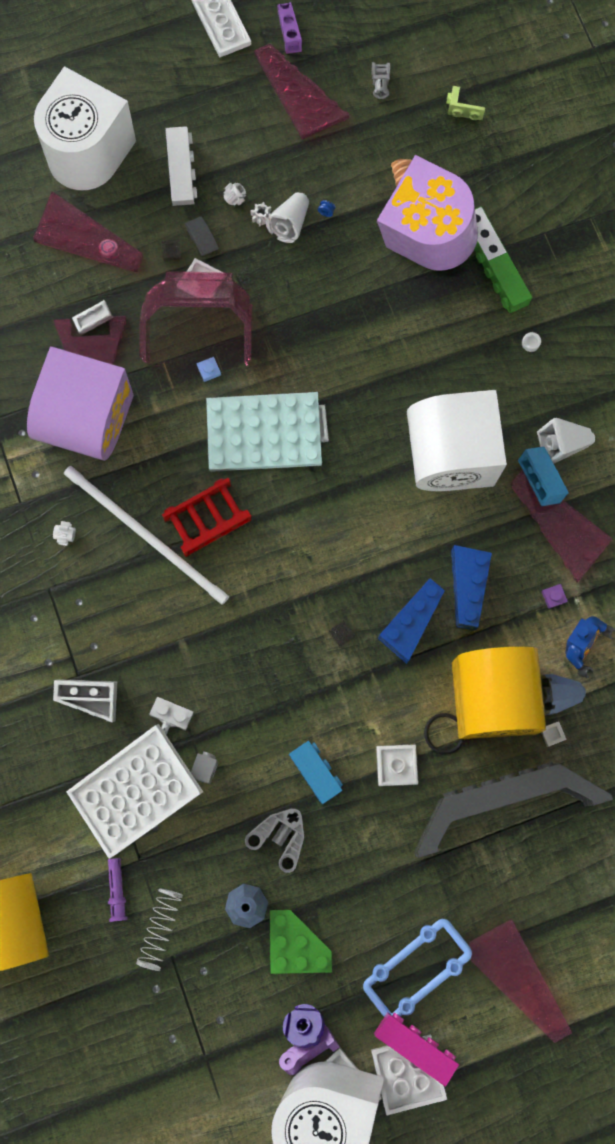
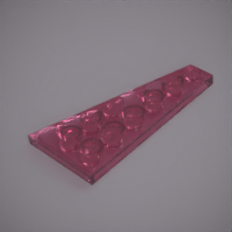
M271 44L254 50L258 62L302 139L349 118L348 112L338 107L334 100L329 99L320 87L306 75L301 74L294 64L291 65L285 59V56Z
M51 192L33 238L35 242L138 272L143 259V254L54 192Z
M522 469L510 485L522 503L527 506L531 516L537 521L541 531L555 552H558L564 561V565L570 570L574 580L578 583L612 541V538L564 500L559 504L541 506Z
M512 919L467 943L472 950L470 961L554 1043L572 1033Z

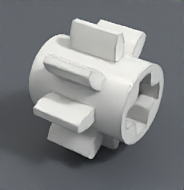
M229 183L225 187L224 199L228 204L234 206L236 204L241 205L245 201L246 191L241 184Z
M264 202L258 205L255 204V210L250 211L251 216H253L252 222L259 224V227L266 224V220L271 214V206L267 207Z
M61 521V525H55L53 539H57L59 545L68 546V541H74L76 529L72 527L70 522Z

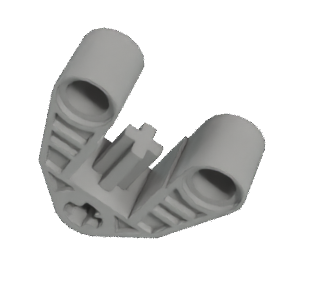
M288 809L270 815L245 838L246 846L251 850H257L263 845L280 821L282 824L272 838V841L282 847L291 831H295L279 860L280 869L286 873H290L296 868L304 840L302 815L297 809ZM295 812L298 814L296 818H299L298 822L293 821L291 824L288 822L289 818L287 816L289 813L293 814ZM252 835H257L260 839V843L256 847H252L248 842L249 837ZM289 857L293 860L294 864L291 869H285L282 866L284 858Z

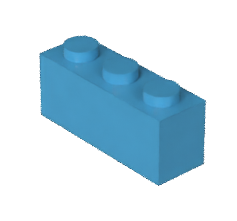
M545 447L526 449L518 461L541 506L561 503L569 492Z
M307 741L292 751L289 756L320 803L324 804L342 791L340 787L343 784L337 776H332L329 771L332 768L327 760H321L318 755L320 750L317 745Z

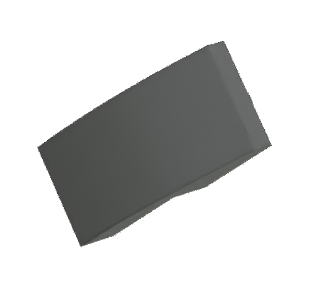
M202 217L185 223L191 240L195 241L201 257L219 249Z

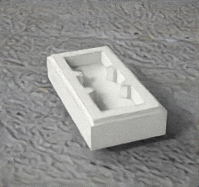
M104 300L72 317L81 335L113 318Z

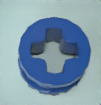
M322 200L318 207V212L326 217L333 216V211L336 208L335 204Z

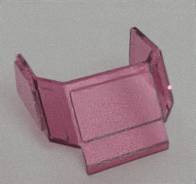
M166 272L165 279L158 285L156 284L146 294L140 315L139 356L144 363H150V317L161 306L230 307L245 323L244 363L249 365V361H252V305H250L249 295L232 280V273Z

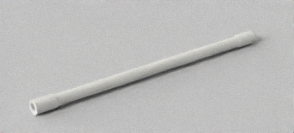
M69 466L65 470L64 475L95 498L205 589L221 605L228 600L229 595L195 570L86 480L75 468Z

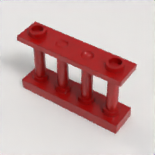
M229 478L217 480L214 486L176 507H168L162 514L165 522L171 519L183 540L181 550L185 557L251 521L249 511L240 510L227 488L231 486ZM221 492L233 512V517L227 521L222 518L211 499L213 495ZM203 501L217 522L216 527L211 530L206 528L194 507ZM186 510L200 531V536L195 539L189 537L177 516Z

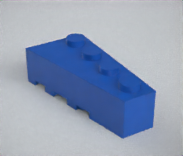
M454 545L451 550L456 627L475 631L479 626L492 553Z
M431 578L378 637L385 646L406 664L410 660L445 591Z

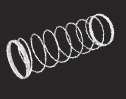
M159 888L158 890L176 898L171 900L181 901L179 898L183 897L182 894ZM154 907V908H161V909H168V910L178 911V909H176V908L169 909V908H162V907ZM164 927V928H166V929H163V930L172 931L171 929H169V928H167V927ZM142 947V948H149V949H156V950L166 951V950H164V949H162V948H160V947H157V948ZM153 957V958H155V959H153V960L163 961V960H161V959H158V958H156V957ZM137 959L136 964L141 967L160 971L161 967Z

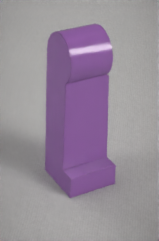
M291 2L278 4V15L286 54L302 52V39Z
M325 1025L324 1033L318 1045L305 1049L293 1046L281 1055L279 1064L287 1074L295 1075L300 1071L301 1066L326 1049L330 1048L334 1052L340 1046L331 1030Z

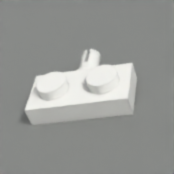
M157 697L149 715L163 723L161 728L167 735L170 727H177L186 731L193 711Z

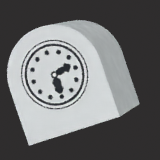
M65 66L36 107L34 114L35 129L49 169L54 178L68 188L90 190L106 183L116 172L136 142L128 101Z
M496 390L434 396L416 402L408 408L407 418L417 488L426 491H451L493 487L507 465Z
M317 1062L304 1067L292 1078L276 1110L272 1122L273 1144H369L384 1077L332 1062Z

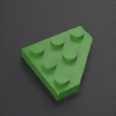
M270 910L271 974L332 972L331 950L291 910Z

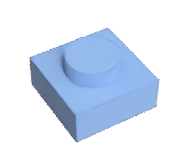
M214 357L197 363L204 382L221 376Z

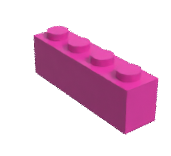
M387 1012L374 1032L375 1037L446 1087L459 1066L457 1061H455L456 1056L447 1049L445 1052L437 1048L439 1044L432 1038L428 1037L426 1040L420 1036L422 1032L412 1024L410 1027L406 1026L403 1023L404 1019L394 1012L391 1015Z

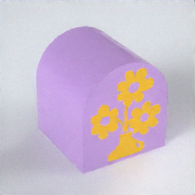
M415 155L377 222L388 249L431 270L452 269L468 259L477 243L478 227L473 195L468 185L460 177Z
M50 346L29 406L27 417V433L29 438L103 461L107 460L116 446L134 396L125 368Z

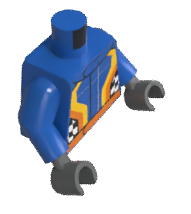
M591 616L586 620L581 618L568 638L565 650L567 659L578 669V675L589 678L588 672L593 673V668L583 665V661L601 632L604 636L612 640L614 639L611 637V634L615 631V628L607 625L595 616Z

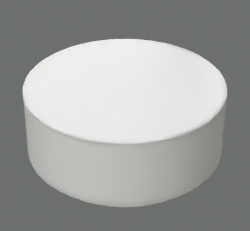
M534 332L527 333L522 340L523 348L529 352L536 351L541 344L540 336Z

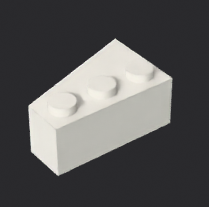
M54 680L53 700L93 716L103 718L109 722L116 721L117 682Z

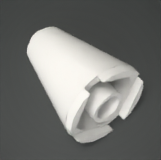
M299 192L294 193L268 216L266 227L271 234L274 233L278 236L277 239L279 241L293 243L299 237L309 206L307 196Z

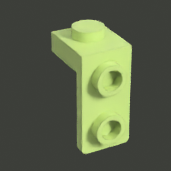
M453 86L452 93H448L446 104H449L448 115L482 120L485 107L457 103L460 87Z

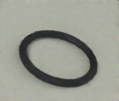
M449 713L436 714L430 718L425 726L424 736L426 743L437 753H454L460 749L465 739H461L453 749L441 750L431 743L428 731L431 723L437 718L449 717L457 722V717Z

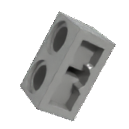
M204 751L202 755L197 754L191 770L195 780L211 785L219 763L215 759V755Z

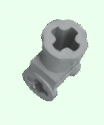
M372 62L373 85H375L373 95L377 99H384L389 96L387 85L390 79V63L375 64V62Z

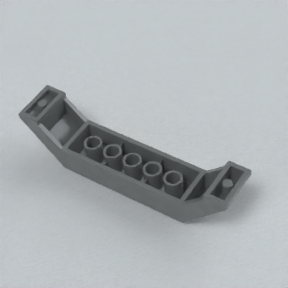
M553 762L537 766L538 770L534 771L533 767L519 771V776L516 777L515 773L499 777V782H496V779L481 782L482 787L479 788L475 784L462 788V793H458L457 790L444 793V798L439 799L414 854L415 857H423L439 852L438 845L452 821L556 790H561L581 800L584 806L597 805L613 800L608 792L561 764L553 765Z

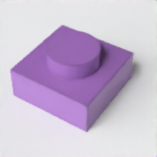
M561 584L541 591L548 609L568 602Z

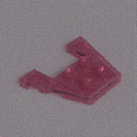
M113 316L109 320V335L72 337L71 319L54 320L65 351L114 364L119 341L123 335V328L127 322L126 316Z

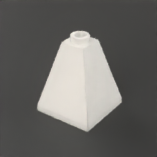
M553 418L537 431L540 447H545L553 464L588 448L595 442V435L591 432L590 428L559 418Z

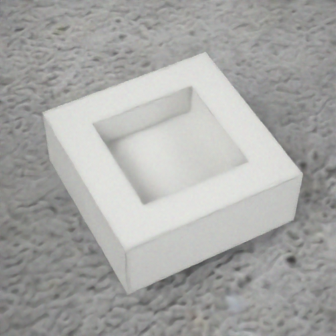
M559 721L546 726V731L541 732L547 747L567 740Z

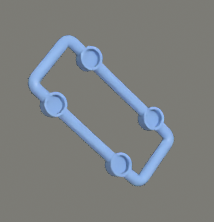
M440 919L432 926H423L420 930V935L387 963L377 964L373 969V974L364 981L363 989L384 1017L387 1012L391 1015L393 1013L389 1011L371 986L377 981H385L389 976V971L424 942L434 941L436 932L442 927L446 929L464 954L458 959H449L445 970L411 998H402L399 1002V1008L394 1012L399 1016L411 1015L415 1010V1005L451 975L458 976L462 972L463 965L471 959L472 950L448 920Z

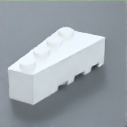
M187 127L165 128L173 206L194 204V198H197V189L193 187V180H196L195 169L191 168V162H194V153L190 151V144H193L192 132L188 133Z

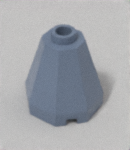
M554 674L541 675L545 715L561 712L583 702L586 690L580 682Z
M242 884L229 892L225 910L233 924L251 928L264 920L268 901L260 887ZM243 904H248L250 909L244 911Z

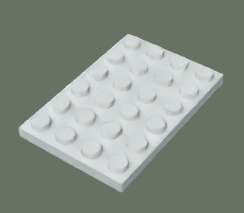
M157 724L66 792L110 859L203 793V790L160 725Z

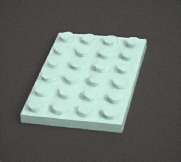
M318 392L206 398L210 472L322 466Z

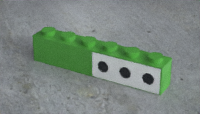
M482 206L476 208L475 213L478 227V239L474 249L476 258L479 263L483 264L487 278L491 279L494 291L500 295L503 307L509 313L515 312L528 306L532 296Z

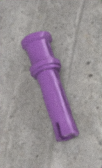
M121 858L108 859L111 898L108 901L111 909L109 922L128 920V917L125 916L126 899L123 897Z

